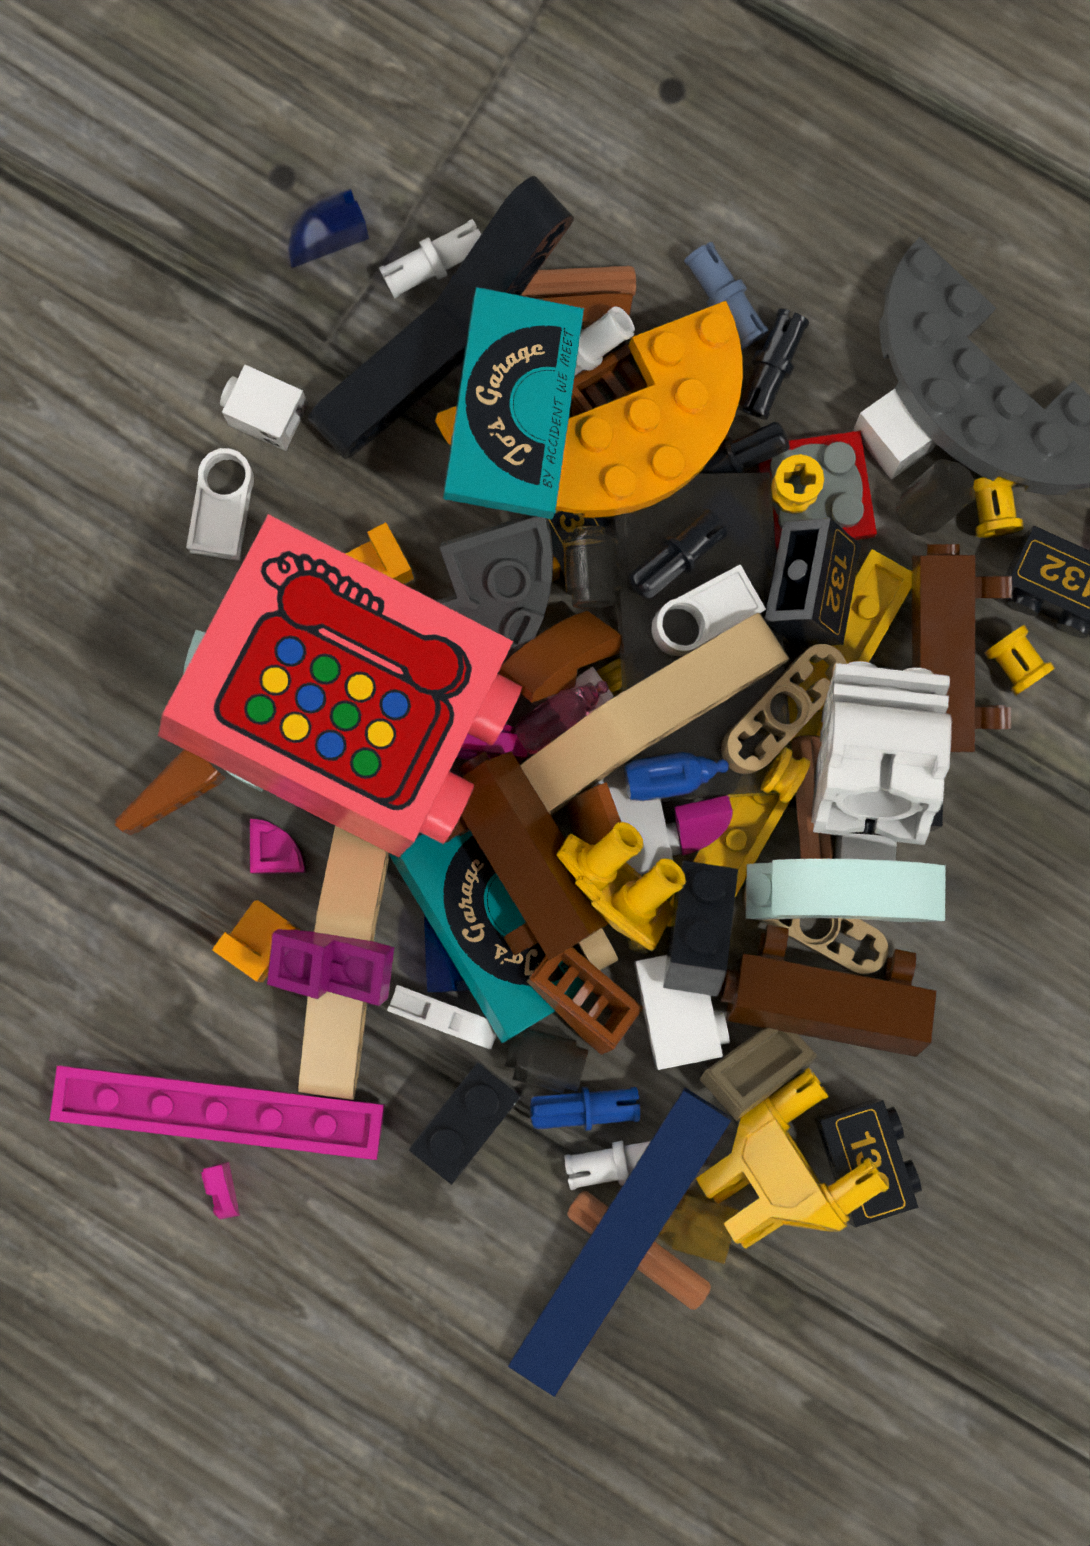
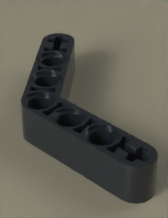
M536 176L524 180L504 200L437 301L319 401L310 412L308 420L344 459L358 453L464 361L476 287L521 296L571 226L574 216Z

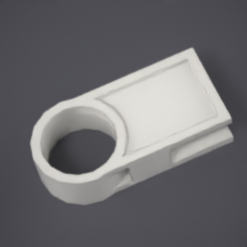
M230 448L217 449L208 453L201 461L198 469V482L186 546L192 554L240 561L251 491L254 485V474L247 459L238 451ZM222 460L237 461L245 469L243 485L231 494L220 495L215 493L207 483L210 469Z
M740 564L688 593L667 602L656 613L652 621L651 633L654 642L663 652L671 656H685L752 615L765 611L766 608ZM683 609L691 613L696 619L699 634L694 644L687 646L678 645L670 641L665 635L662 624L663 616L668 610Z
M399 985L396 986L392 1001L387 1009L391 1013L488 1049L492 1048L496 1038V1033L487 1018Z

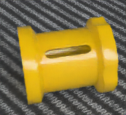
M798 454L786 458L777 468L776 475L771 483L770 492L773 502L778 504L783 512L791 514L805 512L810 505L815 503L818 494L822 490L824 483L823 469L810 456ZM791 475L800 476L801 485L806 486L802 494L794 493L793 484L788 483Z
M998 476L994 481L982 477L968 483L969 493L975 495L980 524L975 528L976 537H998L1024 529L1023 519L1017 518L1012 490V487L1017 484L1016 482ZM992 497L997 498L1000 514L998 516L994 512Z
M1022 625L984 652L988 659H996L1014 684L1011 691L1015 696L1055 669L1052 662L1045 663L1027 639L1026 635L1029 631L1025 625ZM1011 650H1014L1018 654L1020 659L1028 668V671H1025L1023 669V667L1015 658Z

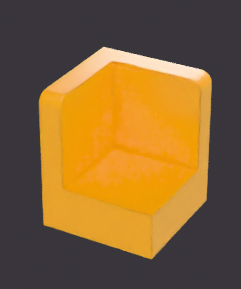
M386 522L367 532L370 539L369 542L346 553V555L402 584H406L414 579L412 570Z
M256 900L250 905L231 933H223L212 951L256 982L263 983L268 976L273 932L277 929H300L261 901Z

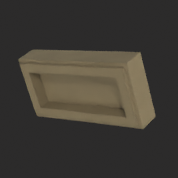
M763 1028L706 1069L699 1080L737 1121L809 1067L817 1055L798 1034Z

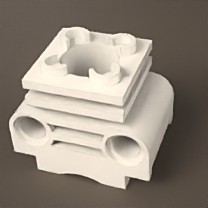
M856 661L849 664L836 663L822 711L821 722H823L820 733V742L822 743L816 765L811 817L813 832L833 835L863 832L865 820L872 819L875 820L874 833L888 837L895 842L925 844L934 815L939 811L943 802L944 779L950 764L951 715L945 714L948 708L949 696H946L949 688L950 676L933 674L924 668H908L903 671L877 668L874 664L864 661Z

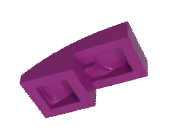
M277 929L272 934L267 985L319 999L326 992H331L380 1006L388 999L395 947L363 939L316 933L313 931Z

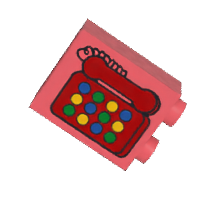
M268 514L162 714L158 736L399 858L415 842L419 832L444 844L457 824L472 793L474 784L450 772L467 734L492 746L505 726L522 690L521 685L498 674L513 641Z

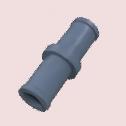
M713 242L704 244L685 258L684 263L686 266H689L709 297V300L706 302L707 306L710 307L727 301L735 320L741 350L754 344L769 332L768 327L764 325L744 294L747 287L741 279H734L716 251Z

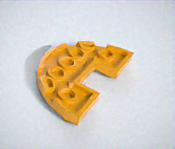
M727 301L715 304L631 338L628 347L648 387L568 419L556 510L582 513L585 518L610 517L631 513L670 497L686 486L702 471L727 435L735 417L741 395L743 379L742 351L735 320ZM457 406L437 413L435 420L443 437L450 446Z

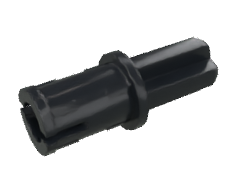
M773 422L734 441L730 437L725 438V445L717 449L702 471L692 479L693 483L690 486L698 494L703 489L736 474L742 478L747 475V469L786 452L790 445L784 428L779 422Z
M705 509L674 537L670 535L665 536L661 541L662 547L631 572L630 584L632 588L644 599H649L682 572L691 573L695 569V561L719 541L727 537L728 532L725 526H721L718 530L715 529L717 525L722 523V520L711 510Z

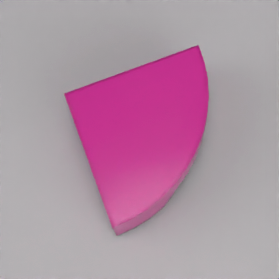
M728 795L675 807L677 832L682 855L703 849L725 832L733 814Z
M250 819V873H306L302 852L295 840L287 832L270 822Z
M229 1162L204 1168L201 1175L206 1194L212 1195L214 1215L220 1220L240 1216Z

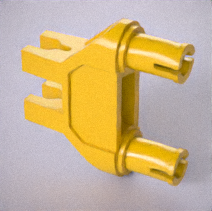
M809 1067L804 1070L805 1072L743 1115L738 1125L731 1153L695 1178L705 1195L709 1199L713 1198L718 1204L751 1183L759 1199L723 1223L734 1242L737 1244L741 1243L745 1249L782 1225L840 1232L847 1227L846 1222L850 1220L849 1213L880 1192L889 1189L884 1178L880 1177L881 1173L869 1158L830 1186L826 1183L822 1184L788 1132L791 1128L790 1121L821 1100L829 1097L827 1091L823 1086L821 1087V1082Z

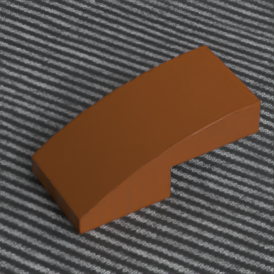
M584 611L555 624L526 643L500 667L499 674L521 685L522 690L520 693L533 703L574 688L576 685L577 668L619 654L622 635L589 611Z
M607 782L583 792L564 806L573 835L590 845H596L617 823L621 822Z

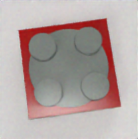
M861 431L790 440V448L786 452L756 465L769 548L773 552L778 551L783 522L831 518L855 540L875 538L877 535ZM802 454L810 456L823 469L824 483L822 490L818 494L815 503L810 505L805 512L797 514L783 512L778 504L773 502L770 492L771 483L776 475L777 468L783 460L791 455ZM791 475L788 483L793 484L794 493L802 494L806 486L801 485L800 476Z

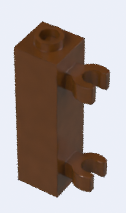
M927 544V555H912V668H924L933 674L950 676L949 688L946 696H949L948 708L945 713L951 715L950 752H975V729H1011V707H1006V705L975 706V599L1012 598V576H975V555H960V544Z
M509 751L491 759L487 752H483L460 766L458 769L463 776L461 778L473 783L474 787L446 843L458 835L463 836L471 831L525 919V924L504 936L513 954L516 956L539 942L546 956L551 960L607 926L609 923L591 905L592 902L575 884L576 879L556 856L565 838L513 753Z
M767 924L765 933H761L759 937L757 956L743 953L733 969H727L720 989V1001L728 1003L726 1021L771 1028L778 1031L917 1057L932 1041L936 990L911 986L916 967V953L894 949L893 957H887L885 962L884 980L786 962L784 961V956L787 948L789 928Z

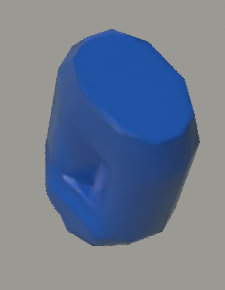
M687 752L635 759L623 767L628 797L630 800L648 801L689 794L697 790L701 784L708 783L717 772L726 773L729 764L724 759L715 762L704 756H695Z

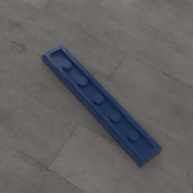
M686 1087L683 1089L508 1365L510 1369L555 1397L732 1120L731 1116Z

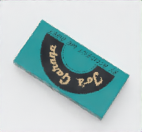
M476 287L442 499L547 519L553 518L556 511L584 308Z
M471 831L463 836L458 835L444 844L422 834L415 839V842L399 858L391 853L389 854L501 1043L555 1012L526 982L546 954L538 942L515 956L505 941L504 936L525 924L526 921ZM561 960L548 980L556 986L569 967ZM577 976L564 994L572 999L584 982Z

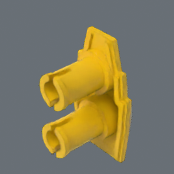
M626 822L617 823L596 845H590L570 833L556 856L576 879L575 884L592 902L591 905L615 930L653 951L674 912V907L667 899L675 892H679L686 882L682 869L674 861L663 858L644 876H641L627 861L641 851L644 845L643 838L634 826Z

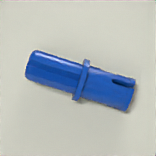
M581 1087V1093L536 1096L530 1101L531 1123L533 1128L536 1129L584 1125L585 1131L592 1129L594 1124L640 1122V1104H636V1100H639L637 1087H630V1089L589 1092L588 1087Z

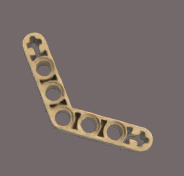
M754 614L607 701L522 763L520 767L552 816L566 806L570 800L590 789L643 750L766 677L785 664L790 658L761 614Z
M335 826L316 916V933L375 941L377 920L390 858L389 852ZM326 992L319 999L307 998L299 1074V1093L354 1100L361 1063L367 1011L366 1002L331 992Z

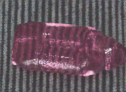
M599 681L595 687L579 686L576 689H565L523 716L514 728L526 751L529 754L539 752L589 715L596 708L600 694L608 692V684L605 681Z

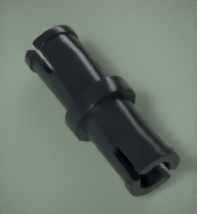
M778 309L777 317L763 349L756 350L752 359L755 368L738 403L737 408L750 416L755 411L757 412L756 418L768 419L770 409L783 379L790 378L793 372L794 365L791 361L803 333L810 323L807 318L794 312L793 318L789 317L790 310Z

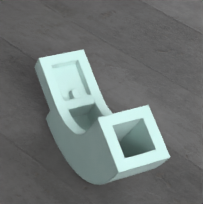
M867 859L772 860V863L747 864L746 918L758 920L842 918L892 922L945 921L946 865Z

